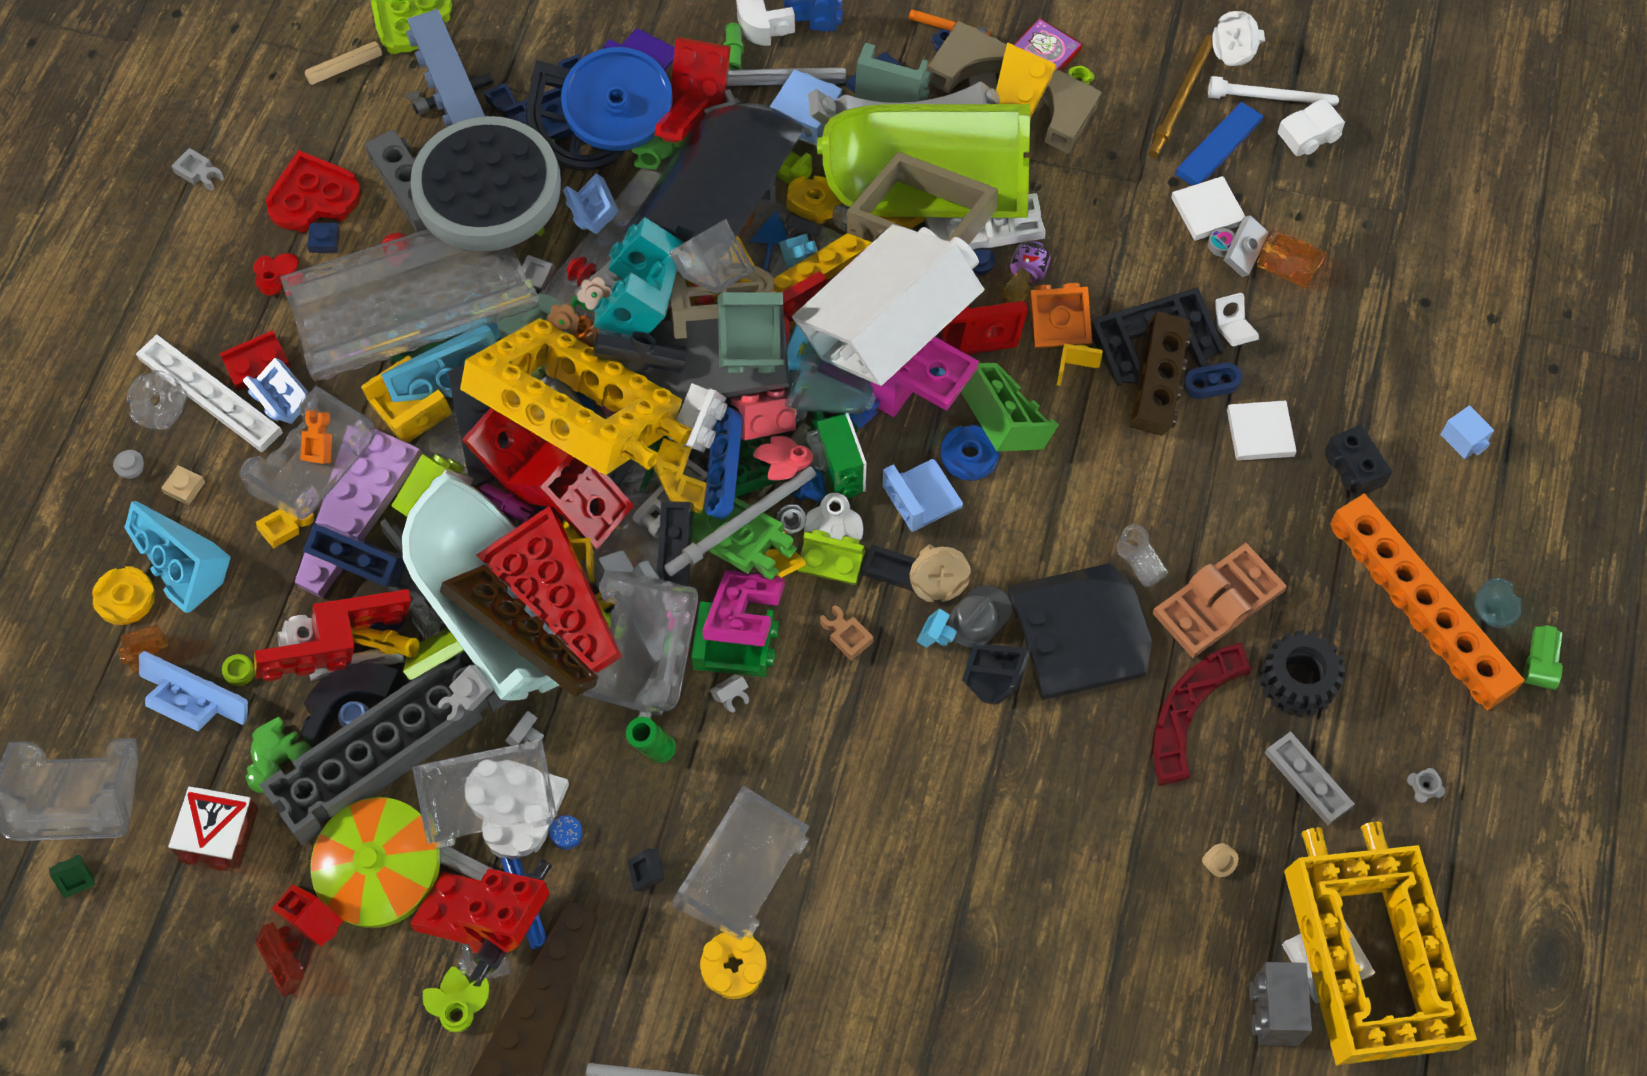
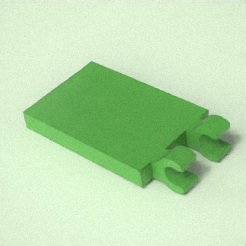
M735 497L733 510L723 520L708 515L704 510V506L701 514L693 512L692 542L697 544L751 507V505ZM762 513L708 551L747 574L754 567L765 578L772 580L779 570L773 567L776 563L775 560L764 554L773 545L781 554L790 558L797 550V547L792 545L794 539L788 534L783 533L785 530L783 523Z

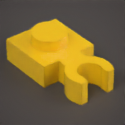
M301 501L294 504L290 512L286 513L283 508H280L258 520L256 526L257 530L274 549L299 535L298 526L305 527L311 525L314 522V514L311 511L306 515H300L306 511L305 503Z

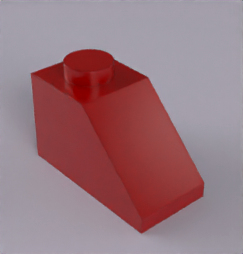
M294 884L271 908L273 912L306 938L321 947L325 942L334 938L338 932V927L343 922L318 897Z

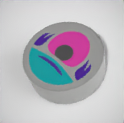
M1227 228L1213 230L1208 239L1209 250L1214 255L1225 257L1235 237V233Z

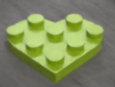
M371 0L378 37L390 54L411 52L417 49L416 46L411 47L406 35V31L410 30L408 18L438 9L443 22L446 23L450 20V12L452 11V0Z

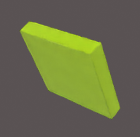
M447 627L420 642L417 655L411 658L406 657L403 672L409 680H413L463 652L464 649Z

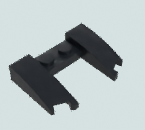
M1198 287L1092 319L1091 332L1096 348L1103 351L1102 360L1117 386H1121L1122 382L1137 384L1140 362L1131 340L1146 335L1147 323L1157 311L1190 320L1189 331L1192 332V337L1187 348L1199 368L1210 366L1207 360L1215 352L1221 355L1225 351Z

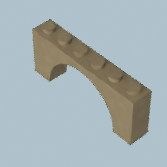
M958 21L928 65L927 71L931 72L929 84L949 94L956 85L972 76L983 73L1000 74L1007 44L976 30L973 26ZM1056 69L1042 95L1050 116V125L1045 143L1069 154L1096 111L1102 92L1092 85L1085 84L1071 77L1068 73Z

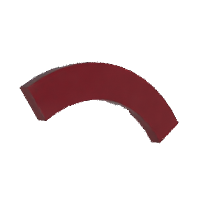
M1242 642L1224 647L1206 656L1205 659L1194 667L1188 669L1168 694L1156 724L1153 742L1154 769L1158 786L1190 778L1186 755V740L1190 722L1201 703L1213 691L1233 679L1250 674L1252 669Z

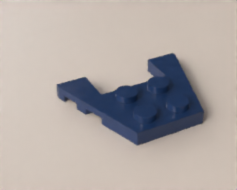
M577 54L558 62V66L572 69L582 59L581 55ZM506 83L484 91L486 101L505 118L527 125L526 105L528 99L517 103ZM554 88L544 92L541 110L564 115L561 103L562 89ZM541 117L546 133L551 139H554V142L573 134L568 124Z

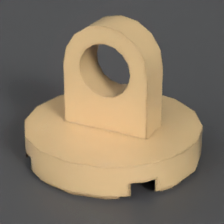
M929 544L919 552L920 556L912 564L909 573L910 583L918 597L927 602H934V600L940 599L944 602L962 593L968 586L971 571L967 559L960 551L943 546L935 548Z

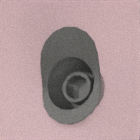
M984 585L974 588L958 603L949 616L948 626L957 631L954 640L964 647L973 648L974 643L986 644L1008 621L1011 615L1012 604L1005 592L995 586Z

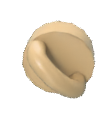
M1225 843L1214 845L1204 854L1202 863L1214 876L1226 877L1235 871L1239 858L1233 848Z

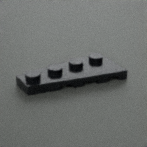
M464 365L448 371L467 472L474 479L471 486L476 488L496 479V477L467 447L462 439L491 407L460 390ZM504 431L498 436V444L501 448H504L508 443V436Z

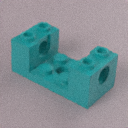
M646 217L637 226L633 224L628 229L625 239L621 243L616 242L609 253L611 261L608 270L624 280H618L614 284L609 297H602L598 301L594 309L596 318L593 326L597 329L631 335L633 332L649 334L666 317L683 241Z

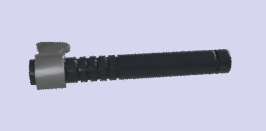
M487 73L470 80V83L475 91L494 83L491 74ZM421 91L408 93L406 98L412 102L415 114L422 115L429 112L431 108L436 107L433 96L425 99L420 97L422 95Z

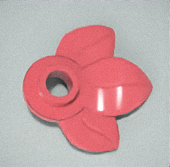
M785 436L771 437V444L761 445L753 453L754 458L771 464L768 472L769 480L792 478L796 473H800L813 462V453L809 448L797 445L794 440Z

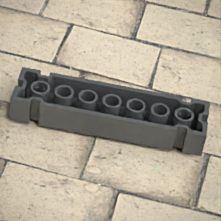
M465 650L455 655V660L448 665L443 662L416 677L294 760L292 763L296 769L287 775H284L282 770L259 784L301 845L322 831L320 824L329 817L332 818L340 810L354 802L371 798L482 721L481 712L486 708L490 707L495 712L510 701L501 700L493 690L473 711L465 710L462 718L458 721L447 720V716L452 712V705L447 709H439L437 705L442 698L451 697L454 694L449 686L469 665H475Z

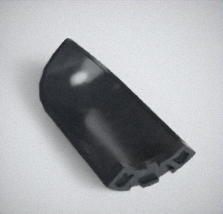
M737 103L709 112L689 132L623 233L626 234L633 224L637 226L646 217L683 241L682 250L695 254L713 266L727 253L790 154L804 126L779 110L756 103Z

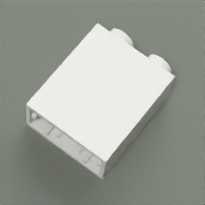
M892 224L801 307L792 318L821 360L882 386L984 291L983 286L972 270L978 265L979 260L972 248L958 237L945 241L939 239L935 233L926 227H922L916 232Z

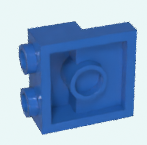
M784 0V8L793 7L795 21H810V30L836 32L837 25H842L843 9H838V7L842 8L843 0Z

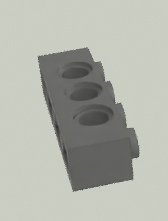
M393 129L364 143L370 162L418 236L420 237L430 232L422 222L413 203L410 180L412 167L417 156L412 158L410 155L411 149L404 137L399 138Z

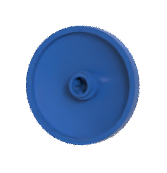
M625 47L600 49L582 58L567 74L561 92L564 117L574 134L593 147L609 151L634 149L649 142L655 137L656 124L672 109L671 84L661 65L649 55Z

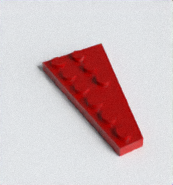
M548 506L476 554L592 671L598 673L622 657L554 508Z

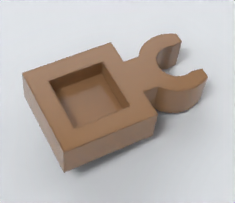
M834 605L832 613L837 619L829 621L822 615L820 623L825 630L834 631L830 635V640L852 661L874 642V637L854 617L846 622L843 619V611Z

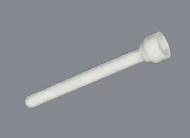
M1211 76L1208 87V98L1220 99L1221 96L1225 97L1226 94L1312 104L1319 100L1327 99L1332 106L1339 103V98L1336 95L1230 84L1227 80H1223V77Z

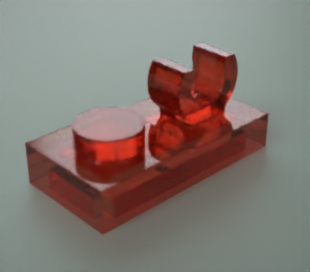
M274 922L263 925L255 943L282 996L285 997L296 992L304 977L300 962L294 959L292 955L299 943L298 941L287 943L282 939L289 935L291 931L290 926H284L278 930Z

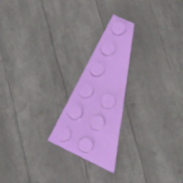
M352 418L315 523L330 525L364 540L412 472L423 454L422 451L415 446ZM304 553L295 583L300 588L323 598L343 568Z

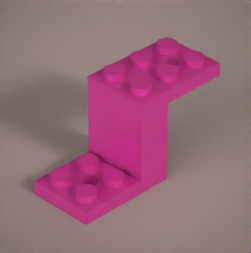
M933 337L882 386L830 363H826L822 368L821 376L829 381L833 380L836 385L853 395L858 391L861 393L863 390L868 389L870 392L865 396V399L871 405L879 400L880 405L878 409L895 417L913 392L947 411L978 369L979 361L944 341ZM940 367L946 373L942 376H934L929 371L932 368Z

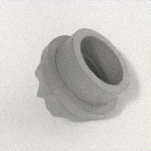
M787 504L779 509L776 520L783 523L785 533L793 534L799 532L805 526L806 514L800 506Z

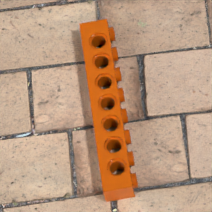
M1365 493L1335 512L1330 523L1334 534L1339 539L1345 541L1350 547L1354 558L1366 566L1370 571L1372 579L1378 585L1383 586L1390 595L1392 603L1404 611L1409 617L1413 628L1425 636L1434 653L1441 656L1447 662L1452 674L1457 679L1463 681L1470 690L1472 698L1477 703L1482 704L1488 711L1519 689L1525 681L1523 677ZM1359 530H1364L1369 535H1363ZM1378 553H1384L1388 558H1383ZM1397 575L1404 576L1408 582L1402 581ZM1417 598L1425 600L1428 605L1421 604ZM1437 622L1444 623L1448 629L1440 627ZM1457 645L1465 647L1468 653L1462 652ZM1477 669L1484 670L1489 677L1481 675Z

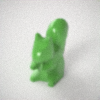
M655 136L642 146L632 149V152L638 155L634 162L635 167L656 170L665 159L675 153L685 138L682 141L679 140V142L672 143L664 141L663 137Z
M277 717L260 726L252 734L253 742L250 752L253 764L247 767L245 778L249 788L257 793H264L259 784L280 771L279 765L288 760L293 762L311 750L308 742H297L300 738L297 731L286 736L282 731L285 729V724L281 717Z

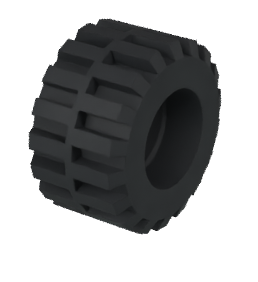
M1302 630L1295 631L1293 637L1290 633L1283 635L1281 640L1277 639L1269 649L1260 670L1262 675L1260 686L1265 687L1263 694L1266 698L1271 697L1273 699L1271 704L1275 708L1278 705L1283 707V713L1289 714L1290 711H1294L1297 717H1302L1304 712L1308 716L1315 715L1317 710L1320 712L1325 710L1339 691L1344 681L1345 667L1341 666L1344 660L1342 654H1335L1338 648L1334 644L1329 646L1327 644L1328 639L1323 635L1319 639L1315 637L1316 633L1311 631L1307 635H1303ZM1294 663L1303 664L1315 673L1318 682L1314 684L1300 683L1289 675L1286 666Z

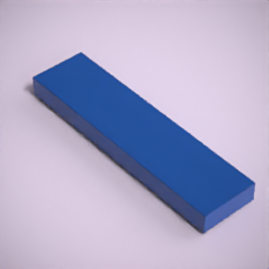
M1240 102L1176 169L1175 175L1191 186L1205 182L1262 122L1263 115Z

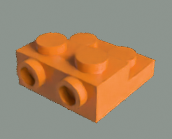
M1080 283L1064 284L1063 288L1052 289L1051 285H1038L1029 292V312L1034 349L1064 347V343L1070 345L1092 344L1088 287H1080Z

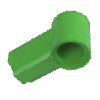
M1545 625L1534 628L1530 656L1527 658L1523 670V679L1525 680L1523 683L1552 690L1558 688L1563 669L1562 663H1559L1562 632L1558 631L1556 627Z

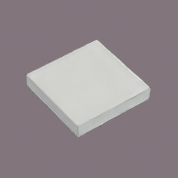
M1223 176L1172 193L1171 198L1194 241L1210 236L1211 232L1217 228L1233 229L1239 227L1245 217Z
M1286 401L1228 405L1227 414L1236 461L1295 456L1297 451Z

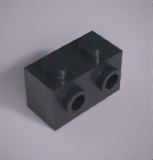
M1362 424L1331 437L1325 449L1328 463L1336 468L1341 476L1343 486L1346 490L1351 491L1355 499L1364 493L1367 494L1385 486L1393 472Z

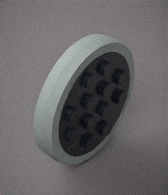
M494 116L466 119L454 123L434 135L417 155L412 167L410 180L414 206L428 230L445 243L471 251L500 250L519 244L533 236L553 215L559 201L561 189L558 162L552 148L543 136L524 123Z

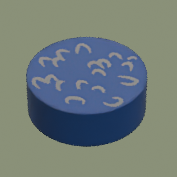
M565 815L553 821L550 826V837L554 845L560 849L568 850L576 847L581 842L583 831L580 822L576 818Z

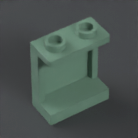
M864 44L857 61L855 97L890 103L917 102L928 99L929 90L925 88L928 87L931 72L927 71V60L922 59L919 69L914 70L875 59L876 45Z
M722 292L718 295L719 368H728V373L731 374L746 373V368H757L758 373H776V368L784 366V359L780 358L779 307L783 305V292Z

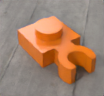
M317 410L306 411L305 422L308 430L301 431L300 460L321 464L331 463L332 434L326 433V427L330 423V413H317Z

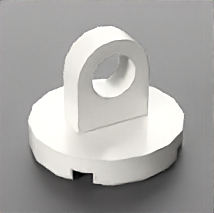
M1232 11L1224 14L1218 20L1220 21L1218 27H1215L1213 31L1212 45L1215 55L1228 66L1244 65L1254 57L1259 44L1265 42L1264 30H1259L1254 18L1244 11Z

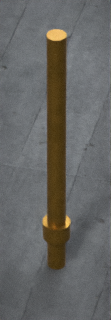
M1212 35L1205 36L1163 124L1158 126L1153 136L1154 142L1148 152V155L1152 158H1158L1164 144L1169 142L1173 134L1172 128L1213 46Z

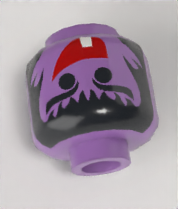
M1038 241L1023 242L1017 246L1010 264L1011 272L1021 283L1033 284L1038 282L1046 275L1051 260L1050 253Z

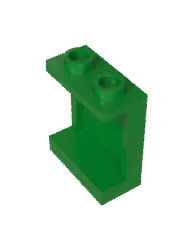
M700 601L692 651L693 670L767 677L768 667H774L775 649L771 648L772 638L777 639L779 632V621L774 620V610L767 609L766 616L771 618V627L764 646L703 639L702 630L713 603Z

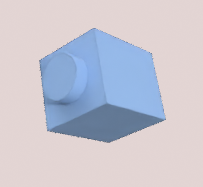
M1469 405L1447 421L1440 435L1465 460L1473 453L1480 455L1489 447L1490 442L1488 440L1494 430Z

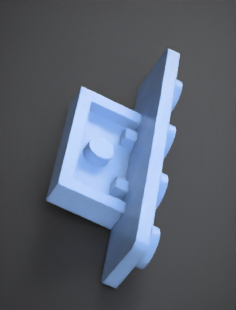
M146 651L139 654V675L158 685L145 697L146 707L196 731H199L217 713L241 725L247 721V699L211 681L196 676L186 669L177 667L158 656H154Z

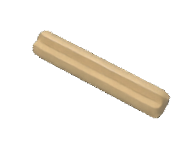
M373 41L306 69L305 76L311 85L380 57L382 55L380 46L376 41Z

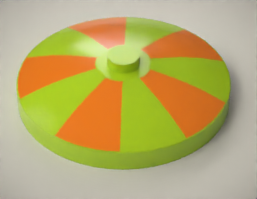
M383 797L368 798L354 802L335 814L320 832L311 857V879L318 898L343 921L363 928L390 926L412 915L420 908L433 888L440 869L439 843L430 823L410 805L396 799Z

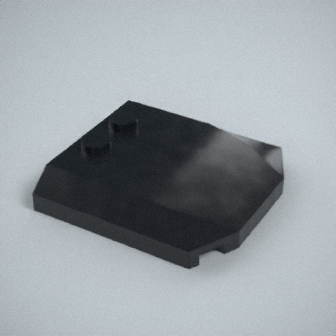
M1111 563L1008 586L1007 592L1015 618L1019 619L1027 648L1030 650L1029 655L1034 667L1033 675L1041 701L1145 677L1152 639L1134 586Z

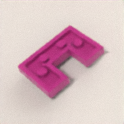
M725 570L702 630L703 639L764 646L771 627L770 616L744 613L748 602L778 606L785 587L784 577L774 576L772 580H769L762 574H747L746 572Z

